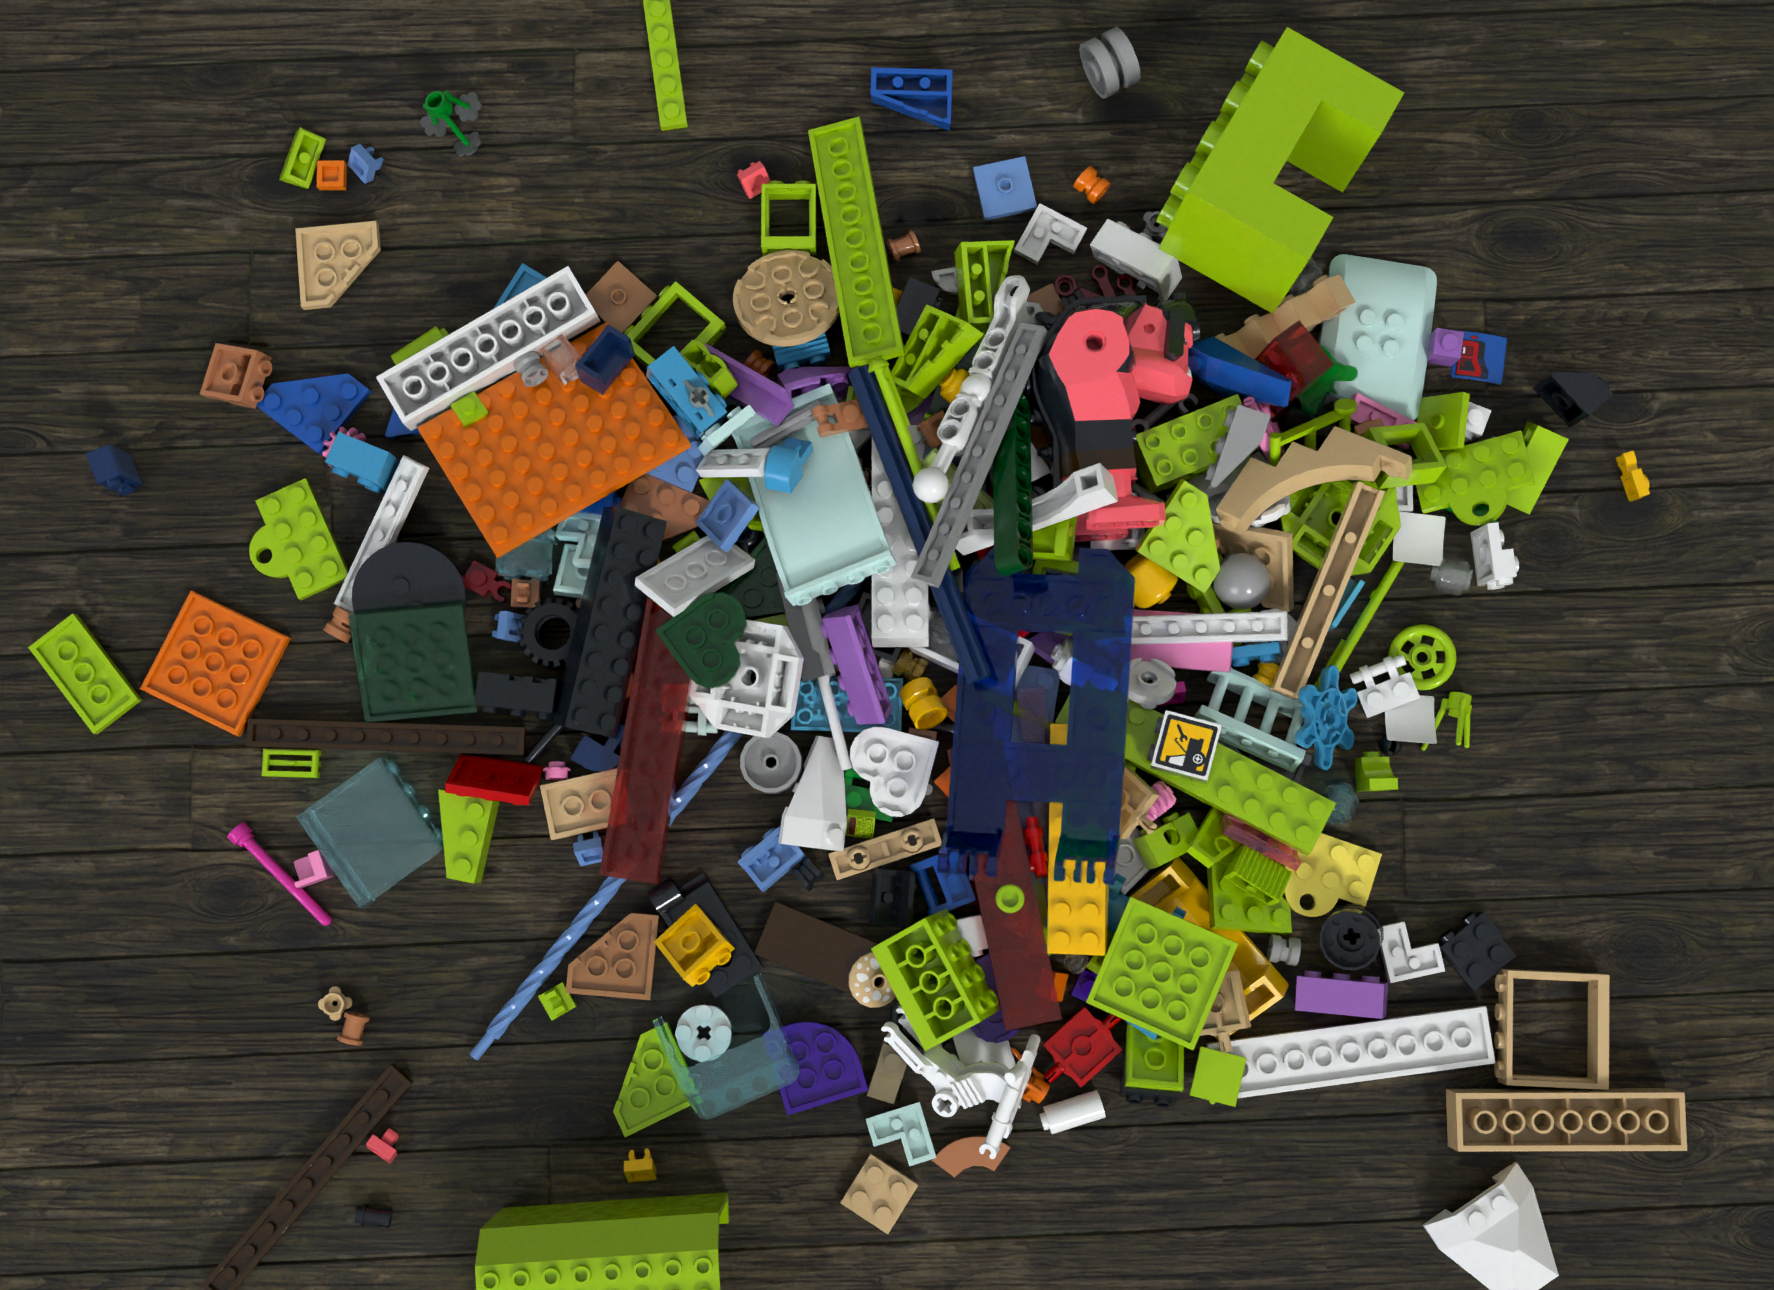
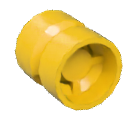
M921 677L914 679L900 690L899 697L906 710H909V716L917 729H931L939 725L947 717L948 711L929 678Z

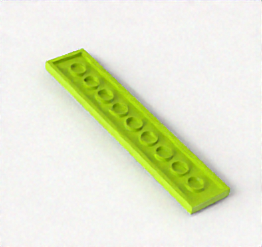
M855 117L808 130L848 363L851 368L870 364L875 358L887 360L903 356L905 351L860 117Z

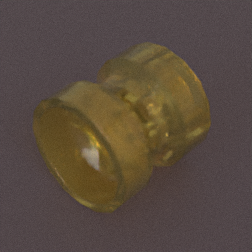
M904 649L892 673L897 676L905 674L908 682L921 678L929 662L923 658L913 659L912 652Z

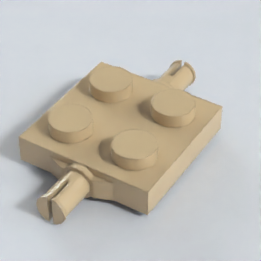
M1118 759L1110 768V828L1121 839L1126 840L1138 825L1148 834H1151L1155 831L1153 829H1156L1157 825L1146 815L1159 795L1127 764Z
M1239 970L1226 972L1200 1036H1218L1221 1053L1233 1051L1230 1033L1238 1029L1251 1027Z

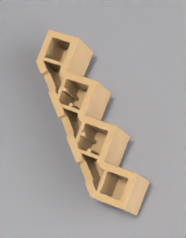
M1340 274L1330 278L1324 275L1312 283L1314 287L1305 294L1297 297L1290 294L1284 297L1274 314L1269 313L1261 317L1255 314L1244 321L1245 326L1236 333L1228 336L1221 333L1215 336V338L1253 359H1261L1277 350L1279 346L1287 341L1295 340L1311 331L1313 327L1324 320L1329 321L1356 302Z

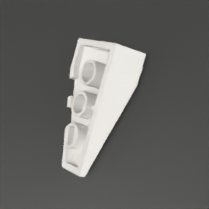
M816 736L803 765L805 770L800 782L794 786V796L789 807H785L782 814L778 844L843 852L847 826L844 771H841L833 738Z

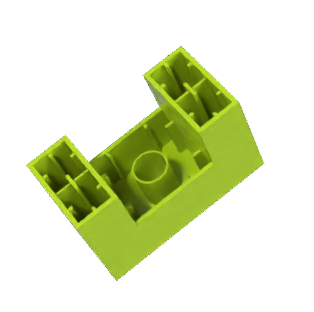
M1288 27L1275 47L1264 41L1260 42L1245 68L1247 73L1244 74L1240 81H1236L1220 110V115L1215 122H1211L1192 161L1190 163L1187 162L1170 191V197L1156 220L1157 223L1168 228L1158 249L1274 314L1311 258L1333 219L1331 215L1274 184L1284 164L1288 161L1343 193L1381 135L1404 95V92Z

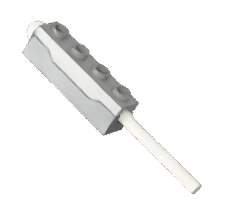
M776 573L790 632L804 657L801 673L803 683L818 680L841 771L851 769L852 765L829 681L831 676L836 675L835 668H838V665L832 663L828 645L829 638L825 639L821 630V615L826 614L822 598L817 599L815 597L808 604L793 606L785 597L779 574Z

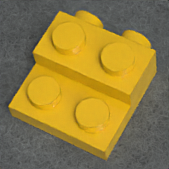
M694 904L654 941L683 980L692 987L696 984L701 985L705 983L710 977L709 972L717 964L723 965L727 963L731 958V952L735 949L697 904Z

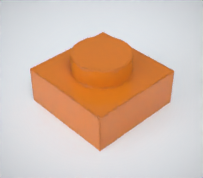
M344 160L317 161L316 187L319 190H346V162Z

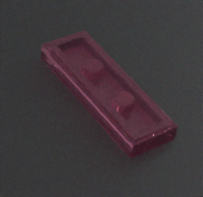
M1224 814L1219 823L1224 835L1294 871H1297L1301 865L1298 853L1293 848L1227 814Z

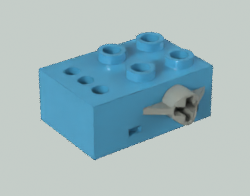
M674 346L647 366L646 377L697 440H700L713 425L724 421L727 414L725 410L727 404L718 393L712 394L707 387L709 382L700 371L695 373Z

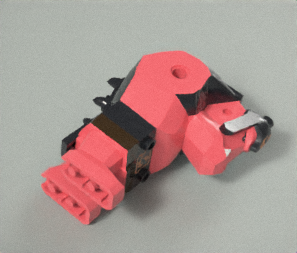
M1174 293L1171 295V300L1159 301L1154 306L1147 305L1146 295L1095 296L1073 301L1061 314L1057 313L1055 315L1050 312H1038L1035 314V319L1043 324L1048 333L1023 392L1030 396L1032 403L1030 425L1041 426L1050 443L1037 451V456L1045 458L1047 462H1050V491L1067 480L1073 472L1101 463L1114 477L1118 502L1078 515L1074 542L1125 539L1129 534V529L1162 526L1166 521L1164 502L1132 495L1131 486L1138 477L1136 475L1137 467L1133 444H1136V428L1131 427V421L1140 404L1139 397L1171 406L1185 400L1189 394L1192 375L1188 367V349L1193 346V342L1200 340V325L1194 305L1188 301L1187 293Z

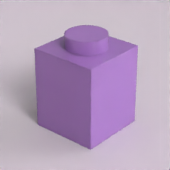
M1436 328L1430 336L1427 363L1451 367L1461 359L1464 332Z

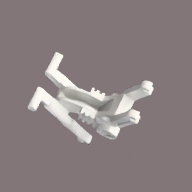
M899 1005L896 1012L899 1014L903 1013L898 1022L921 1045L901 1005ZM886 1022L881 1028L883 1032H889L885 1036L884 1041L892 1046L915 1073L922 1074L934 1086L936 1094L932 1100V1106L937 1114L943 1117H951L956 1113L960 1105L966 1109L968 1106L972 1107L974 1104L983 1103L988 1099L999 1103L996 1113L993 1112V1121L986 1140L979 1149L980 1154H984L986 1149H989L991 1151L990 1159H994L1000 1150L1002 1139L1007 1138L1012 1131V1122L1017 1109L1021 1108V1099L1032 1072L1031 1068L1037 1055L1040 1037L1036 1034H1032L1029 1037L1021 1061H1018L1011 1070L1001 1063H983L982 1060L978 1063L969 1064L966 1067L958 1060L956 1055L944 1050L941 1043L925 1051L922 1055L903 1035L895 1023ZM949 1099L951 1103L945 1104L942 1100L946 1101Z

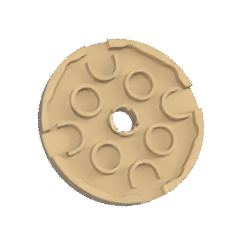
M783 250L759 258L747 267L748 271L741 280L738 279L734 288L733 305L741 327L751 337L768 345L786 347L814 340L831 327L840 312L832 266L824 259L821 261L810 256V253L805 251ZM791 294L795 297L788 304L787 301L781 300L784 295Z

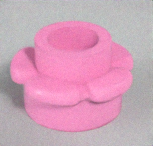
M555 761L549 762V767L543 768V771L546 772V780L563 781L568 779V772L571 769L565 767V762Z

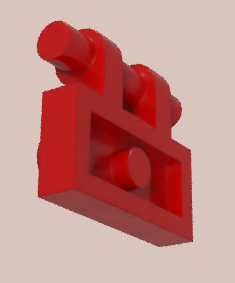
M1037 816L1026 818V828L1022 829L1024 845H1029L1031 855L1027 856L1029 873L1035 874V880L1047 878L1048 858L1043 845L1042 827H1040Z

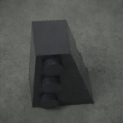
M479 672L474 705L482 707L481 712L498 714L499 709L509 710V715L526 717V712L536 713L537 719L553 720L562 682L551 678L544 680L535 679V677L530 676L519 677L509 674Z

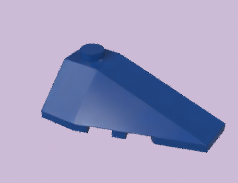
M1214 336L1195 342L1188 349V367L1190 368L1191 375L1203 387L1218 396L1229 398L1238 394L1242 401L1251 396L1255 398L1256 403L1280 407L1288 406L1292 380Z

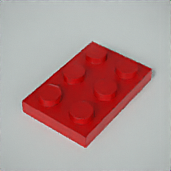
M461 754L445 783V793L456 794L461 797L470 796L483 798L487 801L495 800L514 805L529 806L541 780L543 766Z

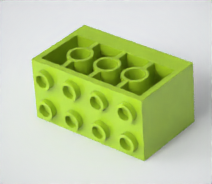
M1238 394L1137 434L1136 444H1133L1137 467L1136 473L1142 487L1154 495H1158L1175 488L1181 479L1188 482L1199 475L1207 473L1210 463L1215 465L1218 456L1217 453H1214L1219 437L1224 438L1227 427L1223 426L1228 410L1233 411L1235 406L1238 404L1242 405ZM1256 448L1247 457H1249L1256 450Z
M947 908L922 919L871 948L925 1051L1001 1010L998 1005L997 995L987 985L983 969L979 964H976L971 955L969 943L962 938L957 929V921L948 912Z

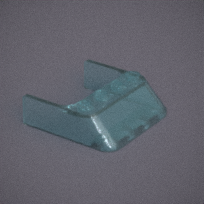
M760 973L754 975L753 979L769 1015L770 1028L767 1033L694 1066L686 1067L681 1064L662 1016L653 1020L679 1087L696 1115L701 1119H713L795 1082L799 1076V1064Z

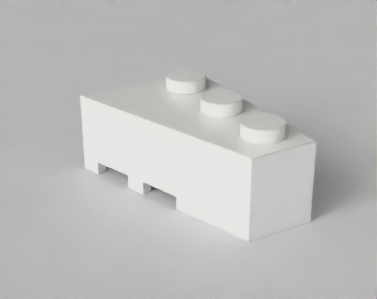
M1107 219L1090 244L1094 258L1120 275L1127 273L1139 280L1137 286L1144 290L1146 286L1159 293L1158 300L1167 301L1182 279L1179 263L1176 258L1158 249L1160 244L1154 242L1147 234H1137L1131 231L1123 222L1118 221L1115 223Z

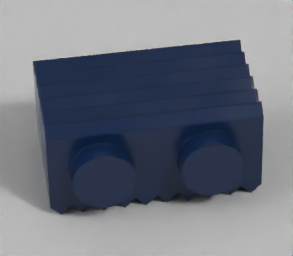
M112 444L86 454L85 457L89 458L87 462L91 463L89 467L93 468L91 472L94 473L95 482L107 487L108 490H113L122 496L133 493L136 487L142 485L131 454L129 455V453L114 447Z

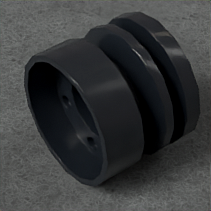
M1345 904L1337 907L1328 916L1320 932V947L1324 956L1334 966L1343 970H1359L1367 967L1376 959L1384 940V927L1380 918L1370 908L1361 904ZM1350 928H1353L1355 933H1360L1356 940H1353L1351 935L1347 936Z

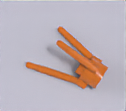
M1011 1048V1052L1021 1061L1022 1054L1016 1048ZM1032 1066L1031 1074L1033 1076L1030 1075L1022 1099L1027 1102L1033 1100L1039 1104L1046 1096L1050 1084L1044 1081V1075Z

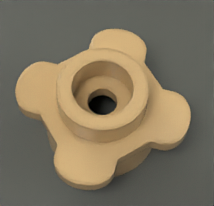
M334 986L329 989V994L319 1000L318 1007L327 1015H330L331 1020L336 1021L341 1019L342 1013L345 1009L350 1008L353 1002L350 997H345L341 993L339 987ZM334 1001L338 1002L337 1006L333 1005Z

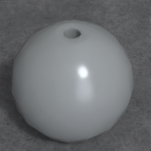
M1243 552L1230 554L1219 563L1220 572L1213 580L1214 592L1222 603L1228 607L1243 610L1253 608L1264 600L1270 588V576L1262 560L1255 555Z

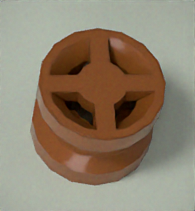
M756 349L744 365L767 378L773 370L775 362L772 359L763 357V353Z

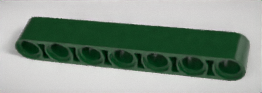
M1023 393L1020 396L993 460L994 562L999 574L1005 577L1029 569L1033 565L1030 406L1028 399Z

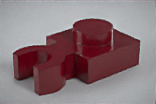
M473 560L464 576L468 589L487 598L491 591L493 597L502 603H505L507 600L500 596V589L506 587L512 590V585L507 581H496L500 575L499 573Z

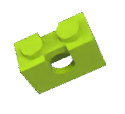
M1175 812L1163 818L1164 824L1153 829L1155 831L1151 834H1148L1144 829L1140 830L1142 835L1133 841L1148 870L1160 867L1186 853L1187 848L1198 831L1190 813L1179 816L1178 812ZM1164 832H1166L1169 838V843L1166 841L1163 835Z

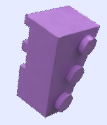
M1304 970V975L1297 976L1295 1010L1379 1019H1383L1387 1015L1388 982L1379 981L1380 977L1362 976V980L1350 979V974L1333 973V977H1321L1322 972Z

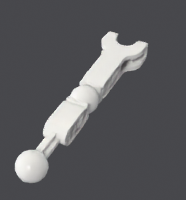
M1014 275L1007 277L1001 284L995 296L994 318L973 358V367L968 371L970 376L962 382L960 394H956V399L950 404L938 428L937 435L942 445L931 467L921 469L914 477L912 484L914 493L926 503L940 501L947 494L949 483L945 474L954 456H961L965 452L1019 323L1041 325L1035 319V314L1044 311L1039 303L1027 302L1030 287L1023 276ZM1018 286L1013 297L1010 296L1011 290Z

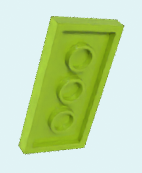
M71 614L28 647L93 734H99L142 701L77 614Z

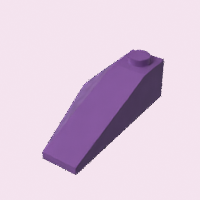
M790 368L777 374L778 385L786 390L791 399L830 383L839 400L847 397L848 388L852 386L848 375L854 368Z

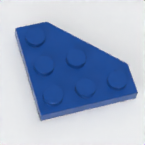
M350 374L280 382L269 386L264 393L263 400L257 403V407L318 454L322 455V452L328 448L323 444V441H331L333 439L330 436V432L333 431L337 434L339 428L344 427L372 391Z

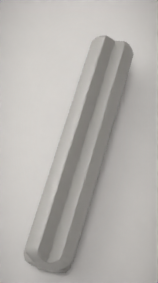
M815 401L785 418L779 426L773 425L750 438L753 449L767 448L814 422L815 419L811 410L822 405V403Z

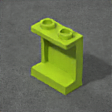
M1077 516L1033 531V560L1072 562Z

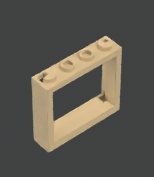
M1500 969L1499 975H1496L1495 989L1499 992L1498 1003L1495 1005L1498 1032L1495 1033L1494 1044L1496 1049H1498V1060L1494 1063V1074L1498 1078V1082L1512 1086L1609 1090L1610 975L1586 972ZM1513 978L1588 982L1587 1077L1512 1074Z

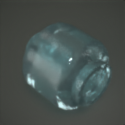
M1338 782V784H1331L1325 788L1322 796L1336 803L1327 821L1328 823L1340 826L1352 820L1359 804V797L1353 791L1354 788L1351 785Z

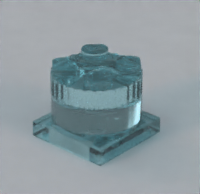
M550 528L503 556L496 557L495 571L498 572L499 576H504V579L521 580V576L531 577V580L548 581V575L552 574L553 544L558 545V538L555 536L556 532Z

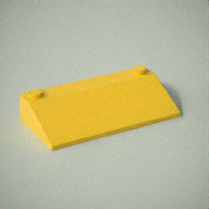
M1180 857L1171 860L1128 896V898L1132 896L1171 914L1176 907H1179L1187 912L1183 919L1238 942L1227 972L1239 970L1250 1021L1284 997L1289 984L1244 931L1210 929L1208 890Z

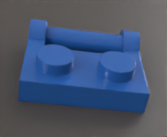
M956 848L909 866L911 872L916 873L929 908L926 910L928 916L946 908L950 911L976 900ZM931 866L934 867L947 901L941 905L938 903L925 870Z

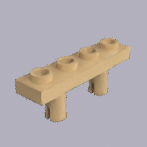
M933 818L844 848L843 852L835 851L828 855L836 879L840 880L943 844Z

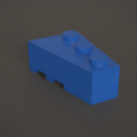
M871 67L872 103L950 131L952 70Z

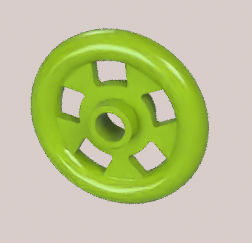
M1425 624L1413 625L1402 630L1392 641L1388 656L1392 658L1403 654L1405 661H1409L1411 667L1415 669L1410 674L1417 690L1434 689L1446 682L1454 671L1457 658L1455 646L1450 637L1441 629ZM1423 635L1434 638L1432 647L1428 644H1421ZM1406 641L1414 644L1408 654L1401 651ZM1436 651H1444V663H1436ZM1420 652H1424L1427 655V660L1424 663L1417 660V654ZM1402 666L1396 668L1399 676L1406 674ZM1433 668L1435 676L1423 679L1421 671Z

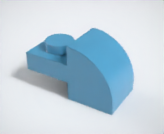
M787 437L780 447L772 446L765 465L766 489L792 493L803 477L801 467L813 452L812 442Z

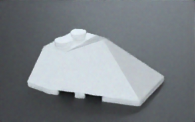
M1517 1162L1512 1163L1492 1178L1496 1184L1455 1212L1451 1213L1445 1209L1423 1224L1438 1249L1489 1290H1539L1559 1276L1534 1188Z

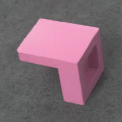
M317 850L308 853L307 857L294 861L299 881L294 882L296 888H304L335 876L327 850Z

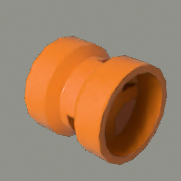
M1089 166L1078 177L1073 187L1079 192L1085 191L1087 199L1092 204H1095L1105 194L1111 183L1105 178L1097 177V171L1092 166Z

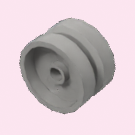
M1118 27L1102 33L1100 40L1095 37L1080 44L1079 51L1083 68L1093 89L1101 98L1105 99L1118 93L1120 86L1128 88L1140 81V66L1135 51L1127 36Z
M775 732L770 738L754 736L745 744L740 755V768L744 779L753 788L768 794H779L789 790L798 781L803 770V758L799 747L788 736ZM768 758H775L776 766L769 768L766 760Z

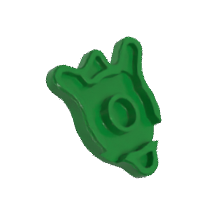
M1287 341L1282 346V375L1292 380L1290 391L1299 398L1302 410L1316 415L1327 391L1338 395L1334 387L1337 381H1354L1358 376V369L1356 367L1341 364L1336 360L1333 353L1323 345Z

